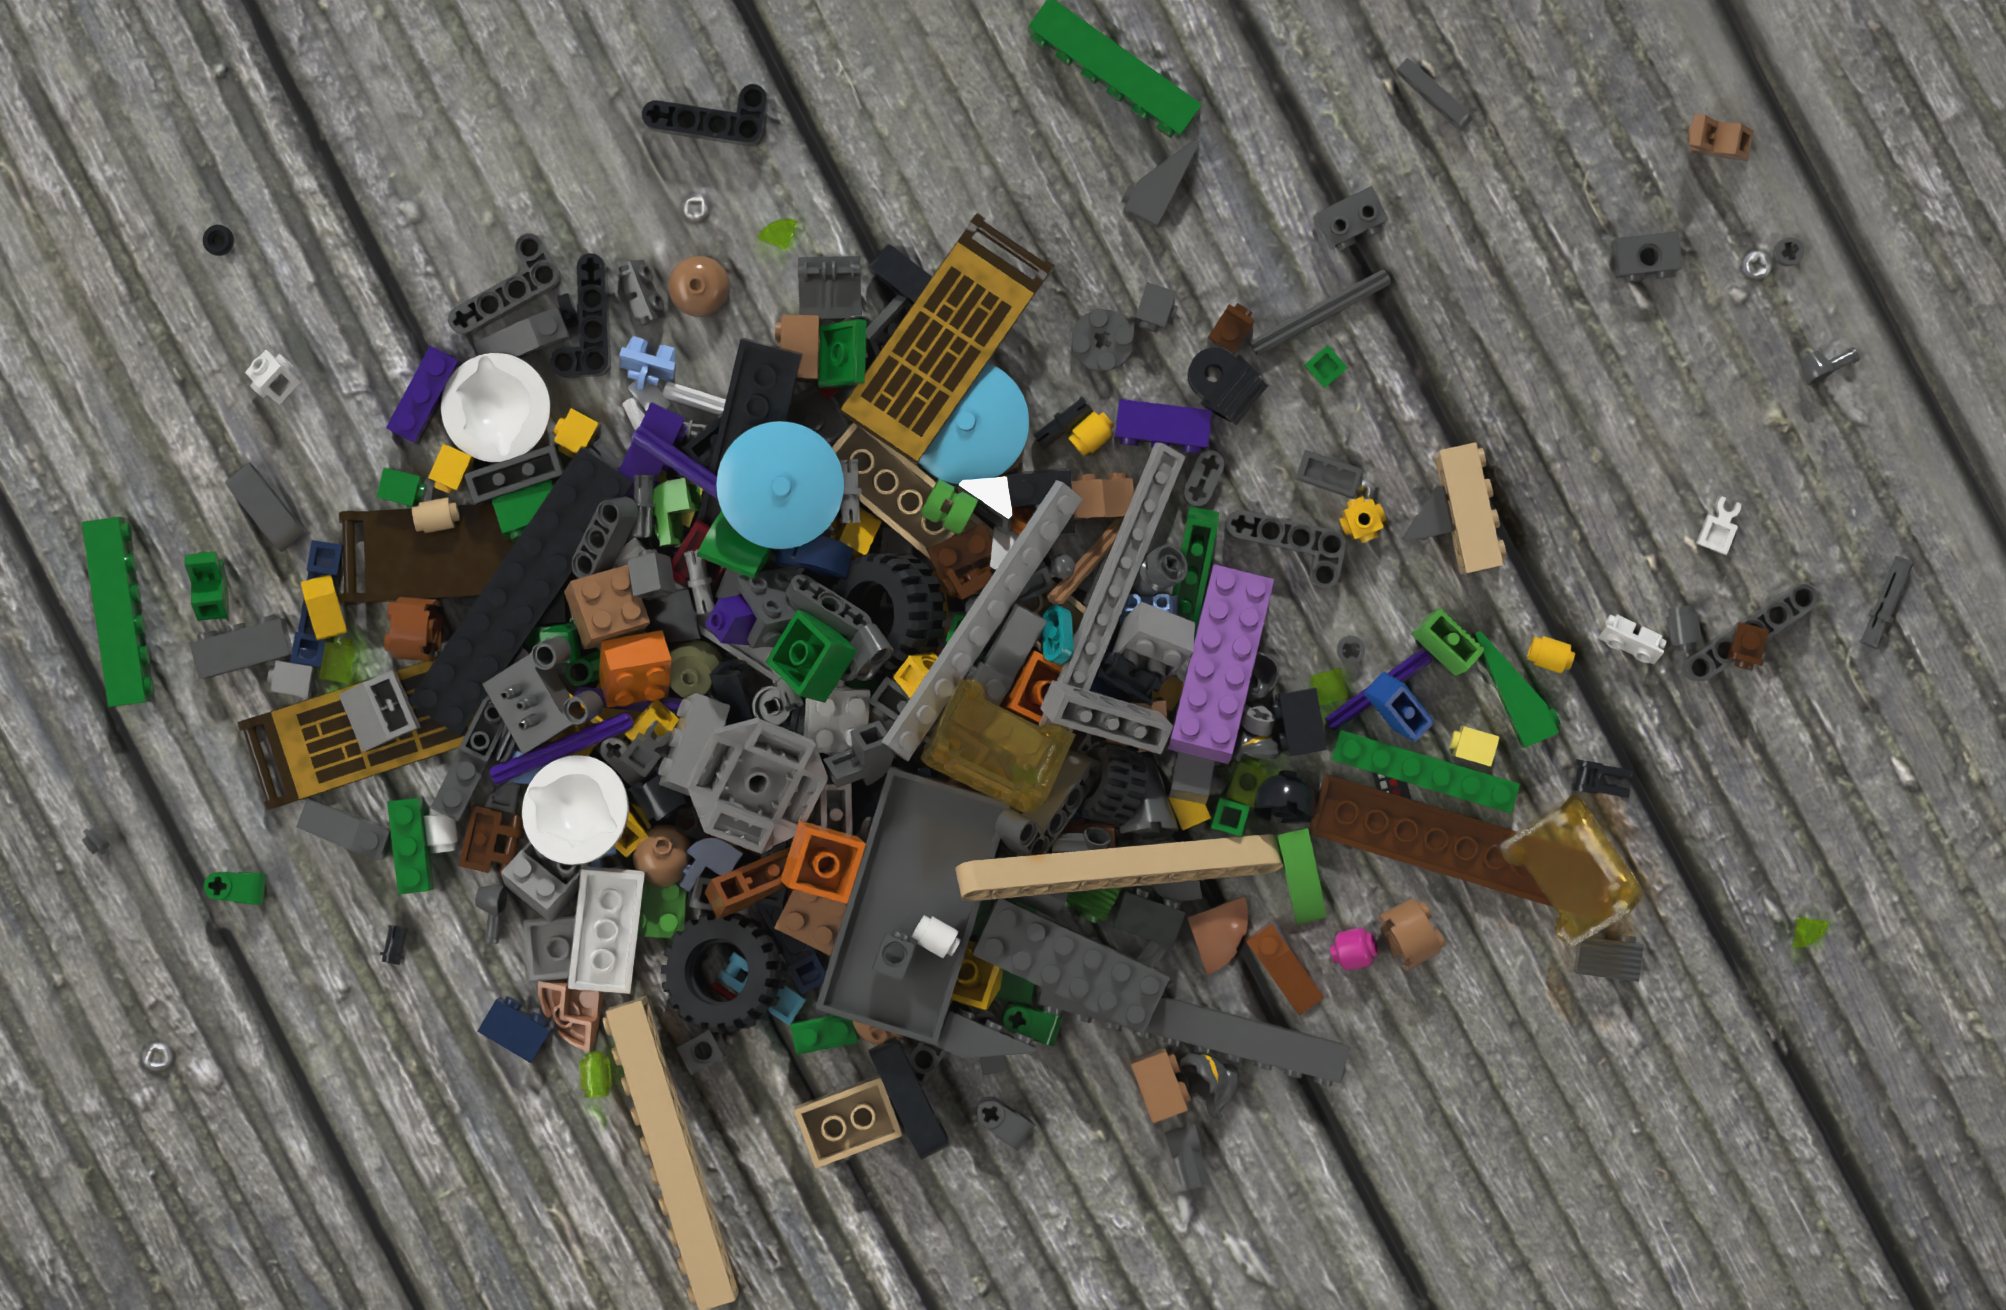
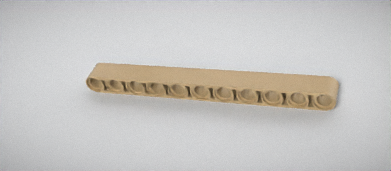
M1265 834L974 860L958 865L955 871L962 900L979 901L1268 874L1280 870L1284 864L1276 835Z

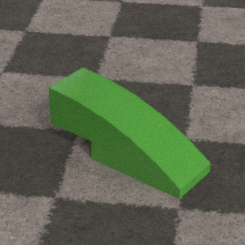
M1304 827L1276 834L1296 925L1327 918L1308 828Z

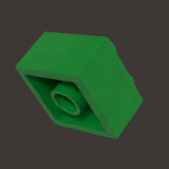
M797 609L765 662L799 696L826 703L857 653V650L838 631L810 613Z

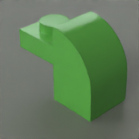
M686 477L666 481L653 490V504H656V507H652V519H657L655 531L660 541V546L680 547L685 540L681 515L700 511L702 502L700 487Z

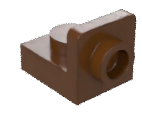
M1238 303L1235 307L1229 304L1208 338L1234 354L1255 322L1250 317L1252 312Z
M976 567L963 574V581L959 582L953 569L947 568L943 571L946 578L942 582L951 597L956 595L958 599L963 600L984 588L991 579L992 574L987 569L980 571Z
M1737 622L1727 658L1736 660L1734 666L1753 671L1754 666H1763L1764 660H1762V655L1769 630Z

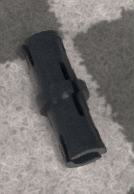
M1081 396L1079 400L1061 414L1057 412L1053 415L1054 419L1034 433L1033 436L1042 448L1046 450L1048 446L1065 433L1069 435L1072 432V428L1091 414L1093 410Z

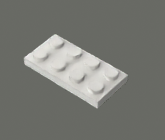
M581 866L567 984L568 989L630 994L644 883L643 871Z

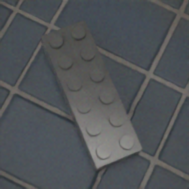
M1006 898L995 899L971 950L972 955L1141 1034H1144L1170 979L1164 972Z

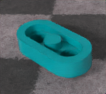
M1052 605L1043 615V618L1047 621L1042 634L1043 655L1046 660L1061 665L1069 660L1074 652L1072 616L1068 609L1059 605Z

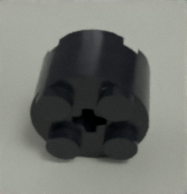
M659 769L654 772L655 778L647 783L641 780L628 789L631 794L628 801L648 831L653 829V824L657 822L668 824L692 808L689 803L692 800L691 796L659 785L661 775L658 774Z

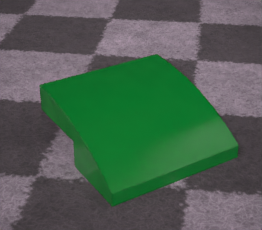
M721 511L706 534L698 550L697 557L754 579L767 563L768 554L772 548L757 545L741 536L730 525Z

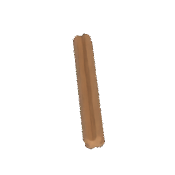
M1117 517L1075 564L1074 573L1069 578L1062 579L1048 594L1049 602L1053 605L1061 606L1110 552L1123 522V517Z

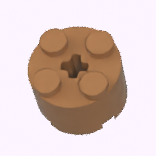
M1412 898L1377 916L1378 921H1384V924L1379 926L1385 942L1395 958L1401 955L1405 962L1400 965L1406 971L1440 954L1441 948L1446 946L1438 929L1434 930L1429 922L1432 915L1427 905L1423 901L1418 903Z

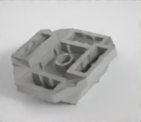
M754 718L713 729L686 786L705 833L762 854L773 848L772 846L794 837L799 820L807 822L828 780V776L814 740L762 719ZM755 775L763 776L757 783L749 782Z

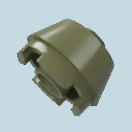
M697 639L680 641L672 646L669 650L672 660L669 684L678 695L685 698L695 693L703 696L713 693L715 690L709 674L723 660L719 649L711 642L707 643Z

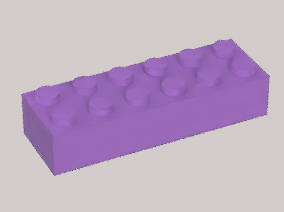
M1213 564L1194 639V652L1190 655L1168 749L1229 764L1237 738L1274 579Z

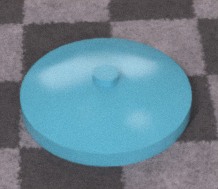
M987 363L918 463L934 477L959 485L963 480L997 478L1006 472L1022 453L1029 431L1027 404L1017 384L1001 369Z
M768 422L745 431L728 447L720 462L717 473V497L725 518L741 536L763 547L787 549L798 547L814 540L830 526L842 503L844 477L837 455L827 441L818 433L796 423Z

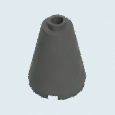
M1139 753L1144 757V763H1146L1147 781L1142 801L1136 809V813L1133 817H1130L1128 822L1116 826V838L1120 840H1133V834L1143 837V840L1170 836L1174 834V831L1178 832V823L1154 758L1148 757V753Z

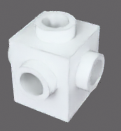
M267 350L257 357L245 372L253 381L250 387L263 398L268 395L279 405L300 383L298 378L290 371L293 365L280 353L275 357Z

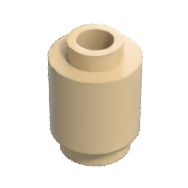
M449 497L420 502L419 506L412 507L413 521L417 532L424 530L425 533L455 528V521H460L457 503H451Z

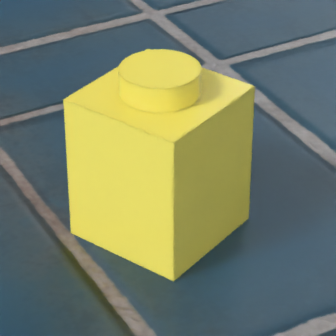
M1460 726L1459 731L1454 730L1449 748L1454 749L1452 756L1491 767L1500 737Z

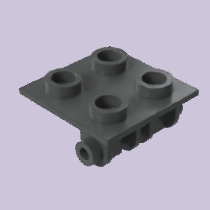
M860 256L798 257L800 315L820 316L821 319H846L853 315L862 316Z

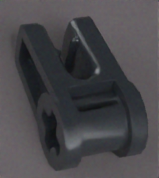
M1575 760V765L1578 767L1575 784L1571 783L1570 790L1629 798L1630 789L1617 787L1616 784L1605 785L1601 783L1600 778L1608 775L1617 777L1619 780L1623 778L1632 779L1634 770L1605 766L1603 763Z

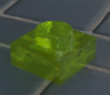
M1340 667L1309 676L1312 688H1317L1319 705L1348 698Z

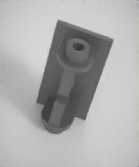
M644 259L627 262L628 264L619 267L620 274H618L625 294L630 295L636 292L638 296L628 301L636 322L639 321L640 325L644 326L652 323V320L666 318L663 299L656 292L652 281V271L645 264Z

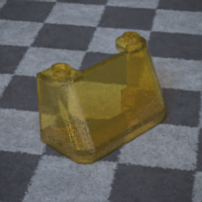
M961 678L925 746L921 760L931 768L1019 811L1035 813L1047 801L1075 734L1069 732L1068 727L1053 722L1051 724H1044L1041 727L985 700L987 694L979 682Z
M1575 794L1565 798L1500 844L1506 861L1518 867L1525 864L1559 914L1556 919V934L1570 948L1631 913L1643 897L1638 881L1584 802Z

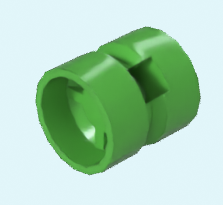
M938 479L920 515L934 523L941 520L944 528L960 535L978 499L963 491L957 494L955 493L954 486ZM946 498L953 501L947 514L940 510Z

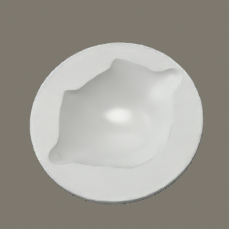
M488 353L471 358L454 371L443 391L441 415L446 432L459 449L479 460L502 462L526 454L542 438L550 418V397L543 379L528 363L512 355Z
M566 756L546 765L529 784L522 806L524 829L532 845L545 857L567 865L589 863L605 855L620 839L628 819V796L620 777L607 764L588 756Z

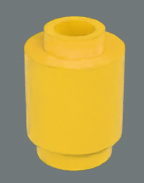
M1093 411L1072 430L1073 434L1068 439L1085 457L1089 452L1093 454L1114 435L1111 429L1115 425L1104 412L1098 415Z
M1534 636L1526 659L1533 661L1535 666L1562 674L1564 669L1570 670L1575 652L1571 651V644L1546 636L1541 638Z

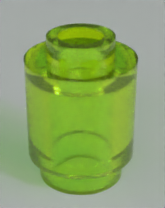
M603 1051L584 1053V1058L579 1059L578 1062L581 1090H584L585 1097L595 1098L610 1095L609 1088L612 1087L610 1058L603 1056Z

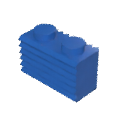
M1386 672L1381 673L1364 692V695L1377 708V711L1389 723L1392 730L1413 742L1418 741L1434 723L1433 718L1404 682L1397 680Z

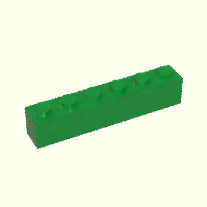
M1046 0L1028 25V32L1031 33L1029 38L1035 44L1042 48L1048 45L1057 52L1055 57L1067 66H1070L1072 63L1082 69L1080 75L1093 84L1099 81L1107 87L1105 92L1118 102L1124 99L1133 106L1131 108L1133 113L1143 120H1146L1148 117L1158 123L1156 128L1169 138H1172L1173 135L1180 138L1201 109L1202 104L1056 0Z
M124 517L81 522L108 707L151 702V695H154L155 689L151 676L148 677L146 664H150V654L148 647L143 646L142 633L146 632L143 615H139L137 603L141 602V592L139 585L134 584L133 572L137 571V564L134 553L130 554L128 541H132L130 523H125Z
M1337 730L1329 757L1330 760L1510 814H1512L1520 784L1342 730Z

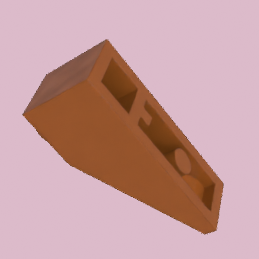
M791 847L711 879L705 894L718 920L743 910L785 887L786 885L781 881V876Z
M1271 922L1245 939L1299 1016L1324 998Z

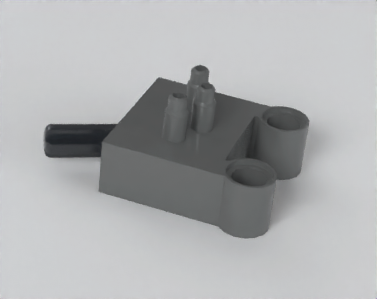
M555 636L536 644L529 655L482 684L505 723L492 753L494 760L504 763L509 761L516 745H518L522 754H526L547 743L575 724H582L601 713L603 703L597 693L587 690L570 697L554 669L555 666L565 663L571 656V647L565 638ZM549 648L553 653V657L550 655ZM581 703L585 708V712L581 708Z

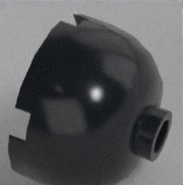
M1281 770L1278 775L1270 776L1262 781L1257 788L1253 813L1257 817L1271 821V815L1283 818L1281 823H1307L1315 817V793L1313 788L1304 779L1297 777L1296 772Z

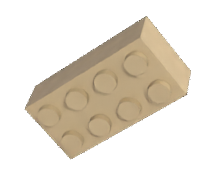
M1475 442L1433 453L1440 486L1444 488L1453 529L1451 537L1459 573L1465 574L1502 566V559L1507 558L1503 540H1498L1496 528L1500 527L1497 510H1491L1489 498L1493 497V490L1490 479H1484L1482 468L1486 466V458L1483 448L1478 449Z

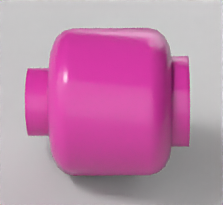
M1362 927L1337 933L1335 944L1330 946L1334 963H1340L1341 967L1346 971L1370 967L1374 962V957H1378V946L1372 932L1368 933Z

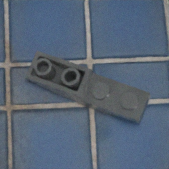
M489 695L483 699L431 805V809L458 822L480 782L505 726Z

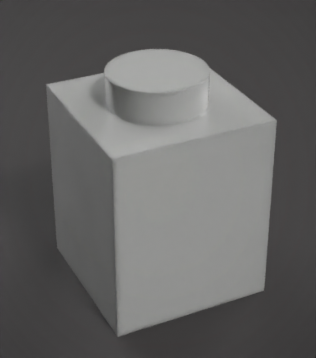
M275 660V666H270L267 684L271 685L272 692L313 697L317 667Z

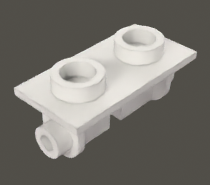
M1610 614L1605 622L1606 627L1598 636V639L1606 642L1613 649L1624 650L1634 655L1641 662L1655 664L1664 653L1663 649L1666 640L1662 639V635L1643 626L1640 628L1638 635L1633 634L1637 623L1618 614L1616 616Z

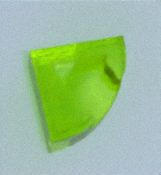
M794 219L774 221L761 230L757 239L787 251L798 221Z
M1796 916L1791 947L1802 948L1813 944L1825 934L1829 922Z

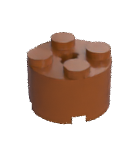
M399 597L396 602L390 601L387 608V618L391 622L390 632L386 633L384 639L385 651H391L395 659L435 661L437 657L432 654L434 650H440L443 637V615H437L436 607H442L440 601L411 597Z

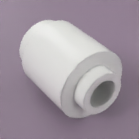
M429 809V815L423 816L426 843L427 846H430L431 853L456 850L455 843L458 842L455 820L433 809Z
M924 915L912 934V938L918 941V945L942 959L946 954L952 956L961 941L956 937L959 932L958 930L933 916L930 919Z

